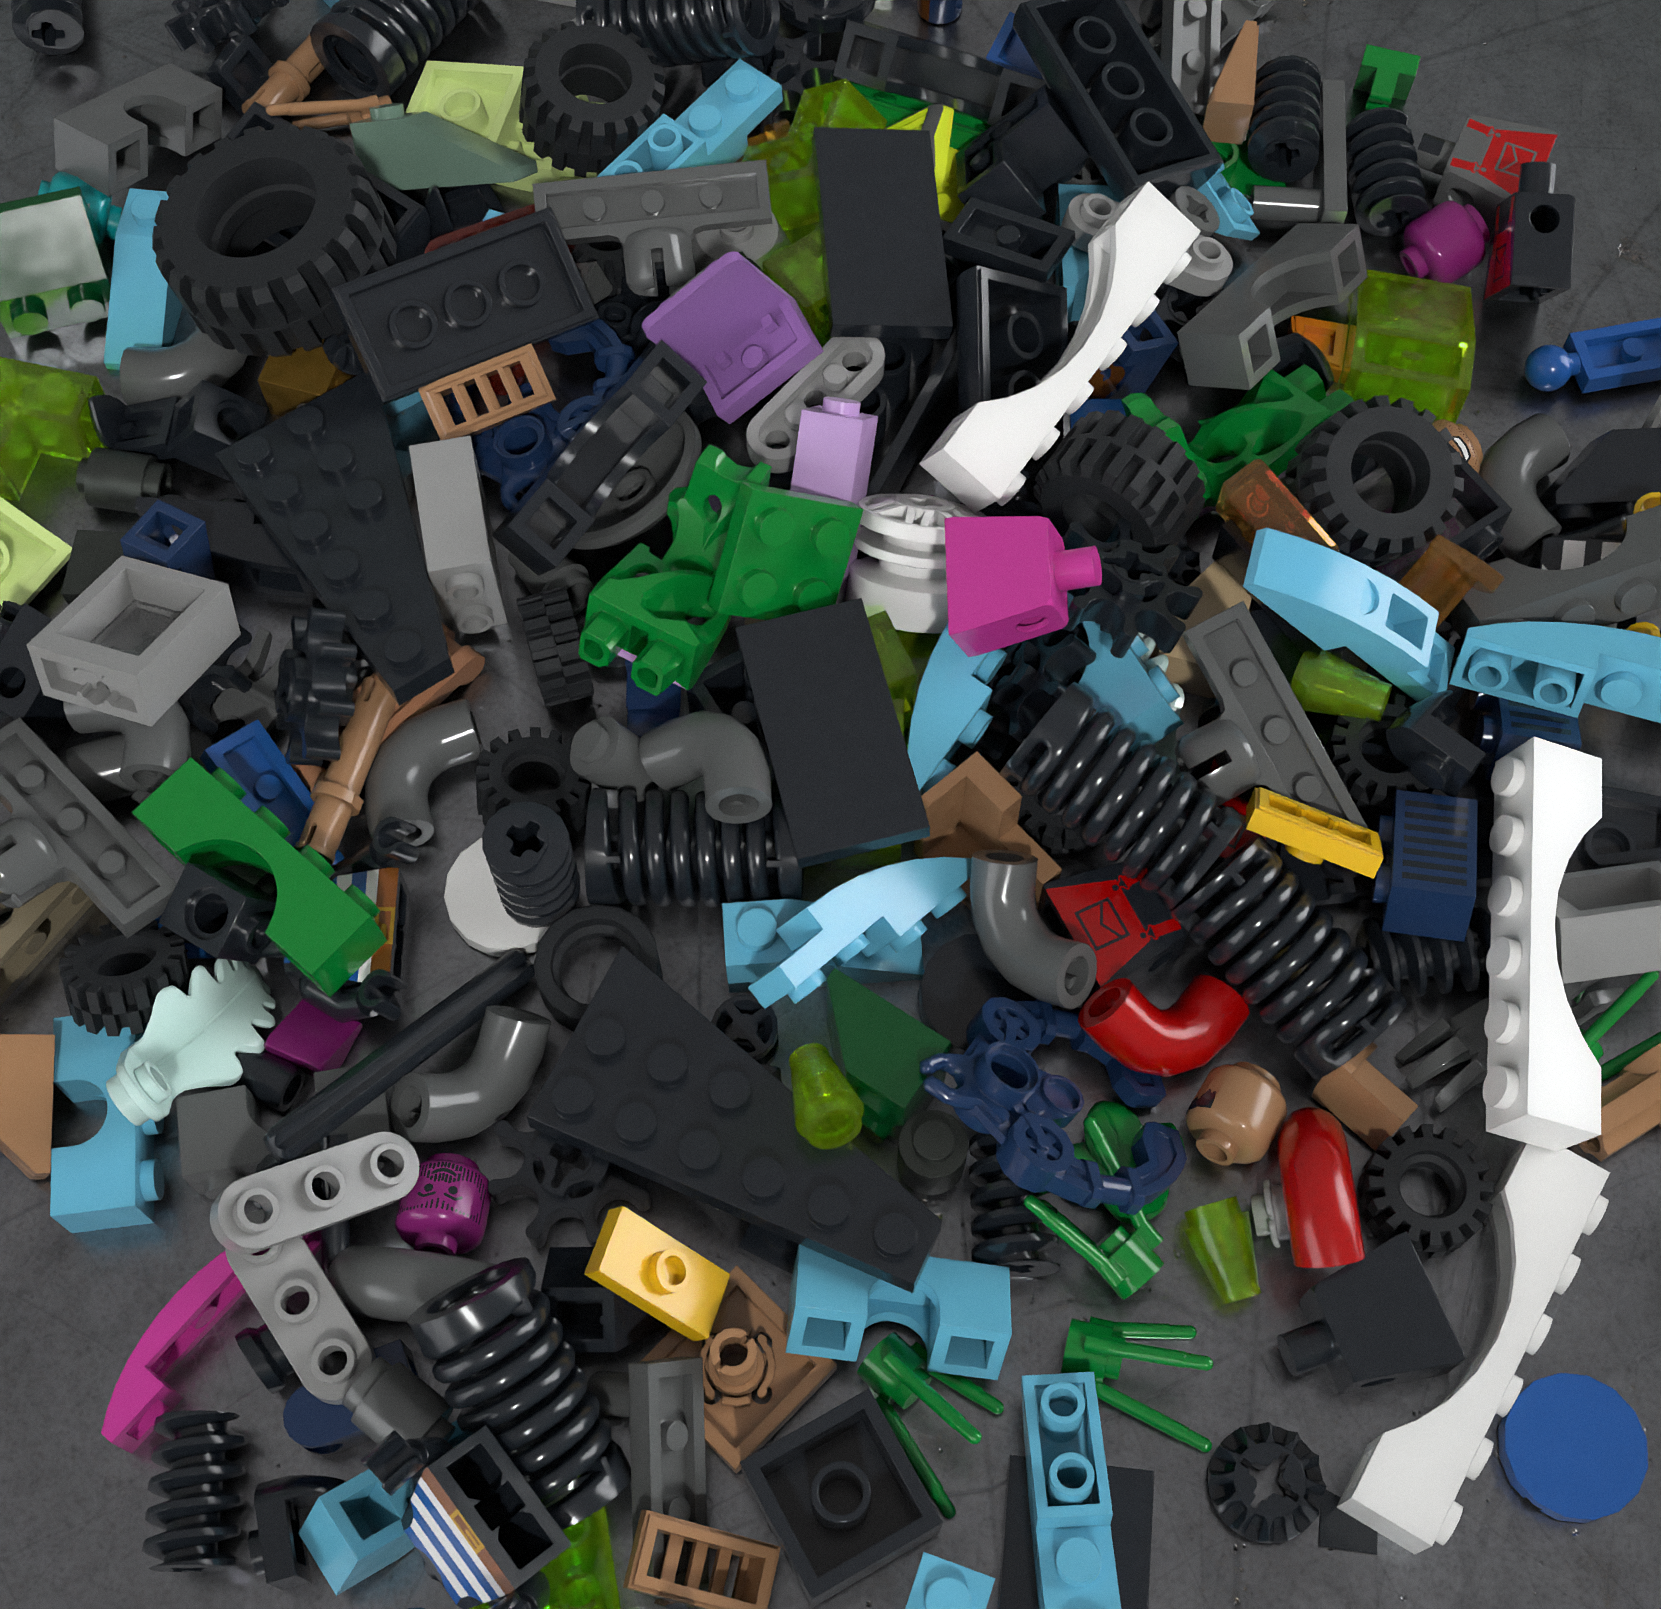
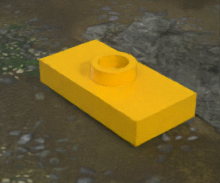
M1255 787L1246 807L1247 830L1286 844L1285 849L1291 855L1305 862L1322 864L1323 860H1327L1370 878H1375L1384 859L1378 832L1262 787H1259V789Z
M624 1206L608 1210L584 1273L589 1278L693 1342L709 1338L730 1277L728 1272Z

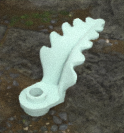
M217 958L214 965V979L204 966L198 965L194 968L189 981L188 996L172 985L163 988L156 995L152 1014L143 1037L121 1052L116 1065L117 1074L106 1081V1088L112 1101L131 1123L141 1126L149 1119L160 1121L169 1114L174 1098L185 1090L231 1086L235 1084L243 1074V1068L236 1056V1052H263L265 1041L253 1026L262 1028L275 1026V1018L267 1012L275 1009V1000L269 995L270 987L263 981L261 973L256 966L250 965L249 962Z

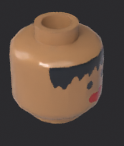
M1237 1062L1233 1065H1221L1209 1072L1190 1104L1185 1119L1189 1132L1196 1140L1198 1151L1205 1158L1216 1164L1229 1166L1232 1163L1250 1164L1260 1161L1275 1138L1288 1111L1285 1098L1281 1094L1280 1084L1272 1074L1258 1065L1249 1062Z

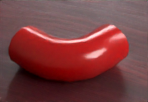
M1200 974L1194 976L1178 1000L1168 1009L1157 1008L1130 979L1119 978L1102 986L1086 1001L1079 1012L1078 1023L1100 1049L1128 1069L1135 1072L1170 1077L1205 1066L1230 1043L1250 1012L1247 1003L1241 995L1223 981L1209 975Z
M1304 1107L1295 1110L1283 1121L1278 1130L1277 1139L1279 1168L1293 1264L1296 1267L1326 1268L1361 1261L1365 1258L1349 1150L1342 1125L1333 1114L1321 1108Z

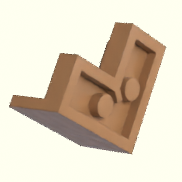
M976 751L921 796L930 825V837L914 840L913 852L920 859L936 857L972 858V854L980 850H1010L1033 855L1038 858L1036 879V904L1038 909L1043 885L1060 879L1062 868L1017 824L1022 796ZM969 878L961 887L967 894L962 902L971 911Z

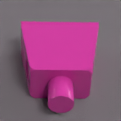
M1042 516L944 518L949 636L968 657L979 656L1063 629L1069 621L1067 591L1100 586L1102 583V567L1096 546L1065 550L1062 537L1048 518Z

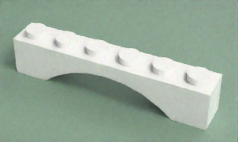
M1149 181L1121 201L1088 244L1089 277L1085 305L1074 337L1058 363L1035 387L1007 398L978 402L955 417L919 464L973 513L994 502H997L1000 506L1006 504L1024 484L1026 477L1020 472L1030 458L1038 460L1058 439L1060 431L1054 426L1063 414H1073L1091 395L1094 387L1088 381L1098 368L1101 371L1107 369L1124 351L1127 343L1121 337L1129 326L1132 325L1134 328L1139 326L1157 307L1160 300L1154 293L1162 282L1166 285L1171 283L1187 267L1192 257L1186 251L1201 231Z
M1533 737L1496 761L1491 777V788L1494 792V825L1489 838L1490 849L1493 851L1492 886L1488 895V908L1491 912V941L1486 958V969L1490 979L1489 1010L1484 1023L1485 1035L1488 1038L1487 1076L1484 1080L1482 1092L1486 1104V1132L1546 1149L1560 1151L1601 1135V1067L1585 1042L1566 998L1557 961L1555 918L1558 890L1568 860L1584 834L1602 818V759Z
M1521 1142L1513 1150L1494 1188L1495 1193L1488 1200V1203L1493 1204L1489 1220L1495 1242L1497 1281L1492 1317L1480 1350L1460 1383L1432 1411L1416 1421L1381 1434L1367 1444L1337 1505L1338 1509L1413 1554L1432 1547L1435 1541L1443 1546L1449 1540L1463 1512V1506L1454 1501L1465 1477L1474 1481L1479 1476L1492 1452L1494 1442L1485 1438L1488 1428L1495 1414L1501 1417L1507 1415L1521 1391L1523 1379L1515 1375L1517 1367L1525 1352L1530 1355H1534L1549 1332L1553 1319L1544 1314L1546 1306L1553 1292L1562 1295L1566 1291L1579 1268L1581 1258L1572 1254L1581 1233L1588 1236L1593 1233L1607 1209L1609 1200L1601 1196L1600 1193L1610 1172L1566 1148L1554 1151Z

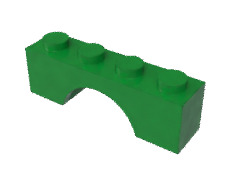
M190 757L132 811L133 815L149 834L184 867L187 862L216 868L245 865L262 869L274 875L277 886V901L274 914L265 933L282 955L330 998L387 941V938L374 920L381 911L355 885L351 884L343 891L329 878L335 873V870L311 846L306 844L298 852L285 840L290 831L269 809L262 805L253 812L241 801L247 795L246 792L222 768L218 767L210 774Z

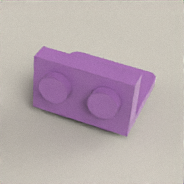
M735 251L728 252L710 263L700 275L674 296L662 302L642 322V328L649 340L655 344L662 340L707 381L703 389L717 416L728 424L734 422L824 352L796 300L745 257Z

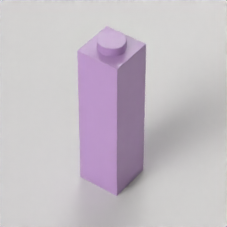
M823 397L822 406L818 405L802 409L790 491L850 501L858 505V502L866 497L878 416L860 413L861 402L837 397ZM855 544L852 547L836 604L845 602L849 568L857 560L858 549Z

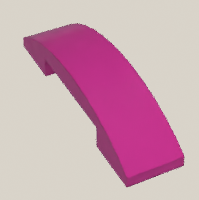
M321 1230L302 1236L314 1256L321 1249ZM270 1248L256 1253H252L251 1255H263L266 1252H268ZM225 1251L198 1271L158 1313L139 1340L116 1383L106 1411L101 1434L112 1444L131 1454L154 1431L156 1417L171 1412L183 1399L164 1379L246 1292L231 1268Z

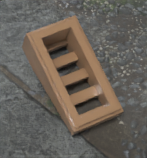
M1245 21L1208 98L1202 127L1211 142L1242 145L1243 141H1246L1254 106L1259 36L1257 21Z
M532 343L418 388L440 440L469 435L473 437L503 424L511 418L521 416L557 400ZM520 363L534 392V395L523 398L510 369ZM499 373L512 402L504 407L500 406L488 377ZM474 383L477 384L489 413L478 416L466 390L467 386ZM451 393H454L466 422L455 425L443 398Z
M641 1510L623 1588L679 1602L696 1609H768L781 1547L650 1510ZM657 1532L669 1535L659 1579L647 1576ZM686 1540L693 1542L684 1585L674 1583L683 1542ZM709 1547L716 1549L717 1552L708 1591L706 1592L699 1590ZM735 1555L740 1557L732 1596L729 1598L723 1596L731 1556Z

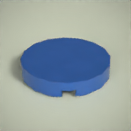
M1557 1373L1531 1382L1520 1391L1512 1408L1505 1417H1502L1498 1426L1499 1458L1509 1483L1523 1498L1527 1497L1533 1505L1541 1508L1542 1510L1540 1511L1556 1520L1587 1523L1619 1512L1639 1493L1648 1470L1647 1438L1636 1412L1615 1389L1587 1375Z

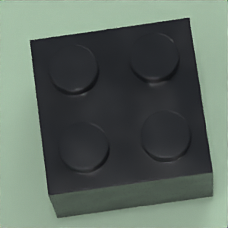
M870 1389L863 1391L740 1461L742 1474L812 1608L939 1534L943 1525L938 1511Z

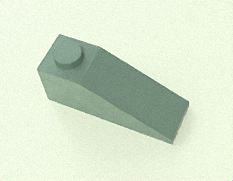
M403 103L370 107V118L350 123L355 154L360 158L366 171L396 190L430 188L432 185H436L438 188L515 182L538 172L535 160L427 111L404 113Z

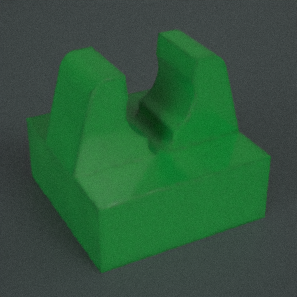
M1367 44L1353 88L1369 92L1365 111L1389 107L1392 98L1406 101L1416 77L1421 56Z

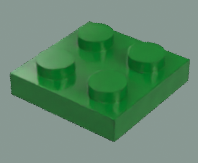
M741 482L707 605L720 614L769 620L836 604L864 509L850 501Z

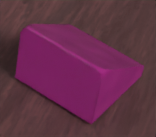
M302 999L270 1033L263 1046L267 1052L303 1068L306 1074L314 1077L315 1072L341 1067L363 1026L357 1021L339 1023Z

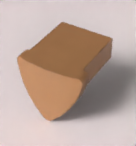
M1372 1042L1344 1065L1323 1076L1313 1090L1312 1098L1322 1107L1325 1106L1372 1149L1376 1150L1388 1136L1391 1137L1417 1109L1418 1105L1367 1061L1368 1057L1378 1047Z

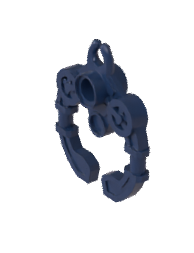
M600 318L594 323L548 340L553 351L565 355L590 351L594 353V362L597 369L605 373V378L597 379L593 383L594 396L586 395L571 401L561 413H558L552 403H549L471 437L481 477L487 476L501 483V501L509 512L519 502L515 497L518 492L522 494L527 493L635 362V354L632 347L622 344L615 331ZM530 383L518 386L523 398L534 395ZM474 384L466 387L469 396L474 391ZM454 393L444 396V401L455 425L466 422ZM508 398V405H509V404L512 403L511 400H510V398Z
M1006 997L990 998L967 1025L966 1040L969 1047L963 1055L936 1053L920 1061V1072L923 1075L930 1076L923 1082L925 1091L942 1103L952 1106L958 1117L968 1127L983 1134H991L998 1141L996 1144V1159L1003 1173L1018 1187L1034 1193L1049 1191L1087 1208L1095 1209L1100 1203L1116 1205L1119 1212L1136 1215L1144 1205L1151 1203L1162 1195L1177 1180L1184 1169L1187 1156L1179 1131L1154 1121L1146 1122L1135 1134L1131 1151L1136 1168L1121 1166L1113 1176L1100 1174L1097 1162L1085 1159L1079 1160L1074 1157V1146L1062 1128L1066 1127L1083 1108V1095L1079 1088L1066 1077L1051 1075L1038 1068V1065L1030 1055L1040 1043L1049 1045L1055 1036L1069 1038L1073 1050L1086 1052L1106 1065L1112 1088L1123 1102L1130 1107H1156L1167 1095L1161 1076L1130 1070L1100 1049L1078 1023L1079 1012L1082 1008L1076 1007L1070 1012L1052 1008V1004L1038 999L1035 1001L1015 1002ZM937 1070H944L954 1078L957 1086L955 1089L950 1088L941 1080L931 1075Z

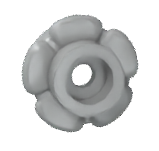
M1266 1179L1263 1182L1264 1194L1251 1195L1255 1229L1258 1237L1270 1235L1273 1246L1279 1248L1281 1247V1241L1290 1240L1282 1184L1271 1185L1270 1179Z

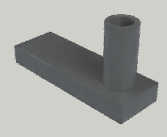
M1144 0L1139 7L1141 21L1150 29H1160L1162 27L1161 61L1196 118L1203 125L1207 101L1219 77L1221 0Z
M1322 79L1319 160L1313 169V188L1253 185L1250 204L1254 213L1250 217L1251 220L1344 224L1348 212L1345 80Z
M681 1356L629 1363V1372L597 1371L592 1374L587 1381V1390L596 1395L599 1401V1414L630 1417L633 1542L641 1510H650L707 1526L703 1357ZM657 1532L647 1576L659 1579L669 1535ZM686 1540L683 1542L674 1581L676 1584L684 1585L693 1542ZM708 1551L700 1585L709 1583Z

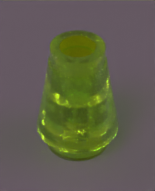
M1322 650L1320 654L1309 651L1303 653L1294 673L1291 689L1299 703L1302 704L1304 711L1361 719L1369 718L1379 722L1385 711L1392 684L1382 682L1379 678L1328 651Z
M810 1043L797 1048L789 1057L797 1131L800 1135L807 1138L811 1145L820 1149H833L849 1143L861 1130V1118L864 1113L863 1102L824 1045Z
M1237 1196L1183 1212L1189 1228L1184 1230L1183 1233L1212 1287L1218 1293L1221 1305L1261 1294L1262 1292L1257 1280L1259 1276L1249 1211H1241Z

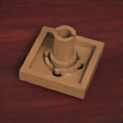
M738 1266L729 1272L728 1283L709 1338L706 1339V1344L703 1348L704 1340L693 1342L672 1329L641 1360L649 1361L681 1356L703 1357V1390L705 1389L706 1397L710 1400L715 1398V1392L711 1386H715L717 1390L722 1392L721 1399L716 1404L709 1405L704 1402L705 1442L736 1474L741 1470L740 1461L758 1452L837 1370V1364L830 1358L785 1353L788 1315ZM764 1335L768 1336L771 1339V1348L767 1344V1338ZM757 1336L758 1344L760 1345L764 1353L761 1352V1350L754 1341V1338ZM760 1386L757 1391L759 1399H764L767 1396L768 1388L772 1391V1397L766 1404H757L751 1397L752 1391Z

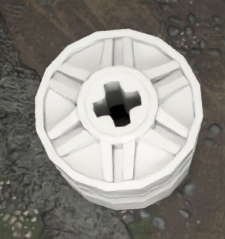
M876 494L862 498L858 502V506L864 509L860 524L863 526L858 528L854 544L857 549L870 556L857 559L850 565L845 602L862 598L868 621L882 627L907 632L942 633L948 623L944 518L986 516L980 511L973 513L966 505L930 495Z

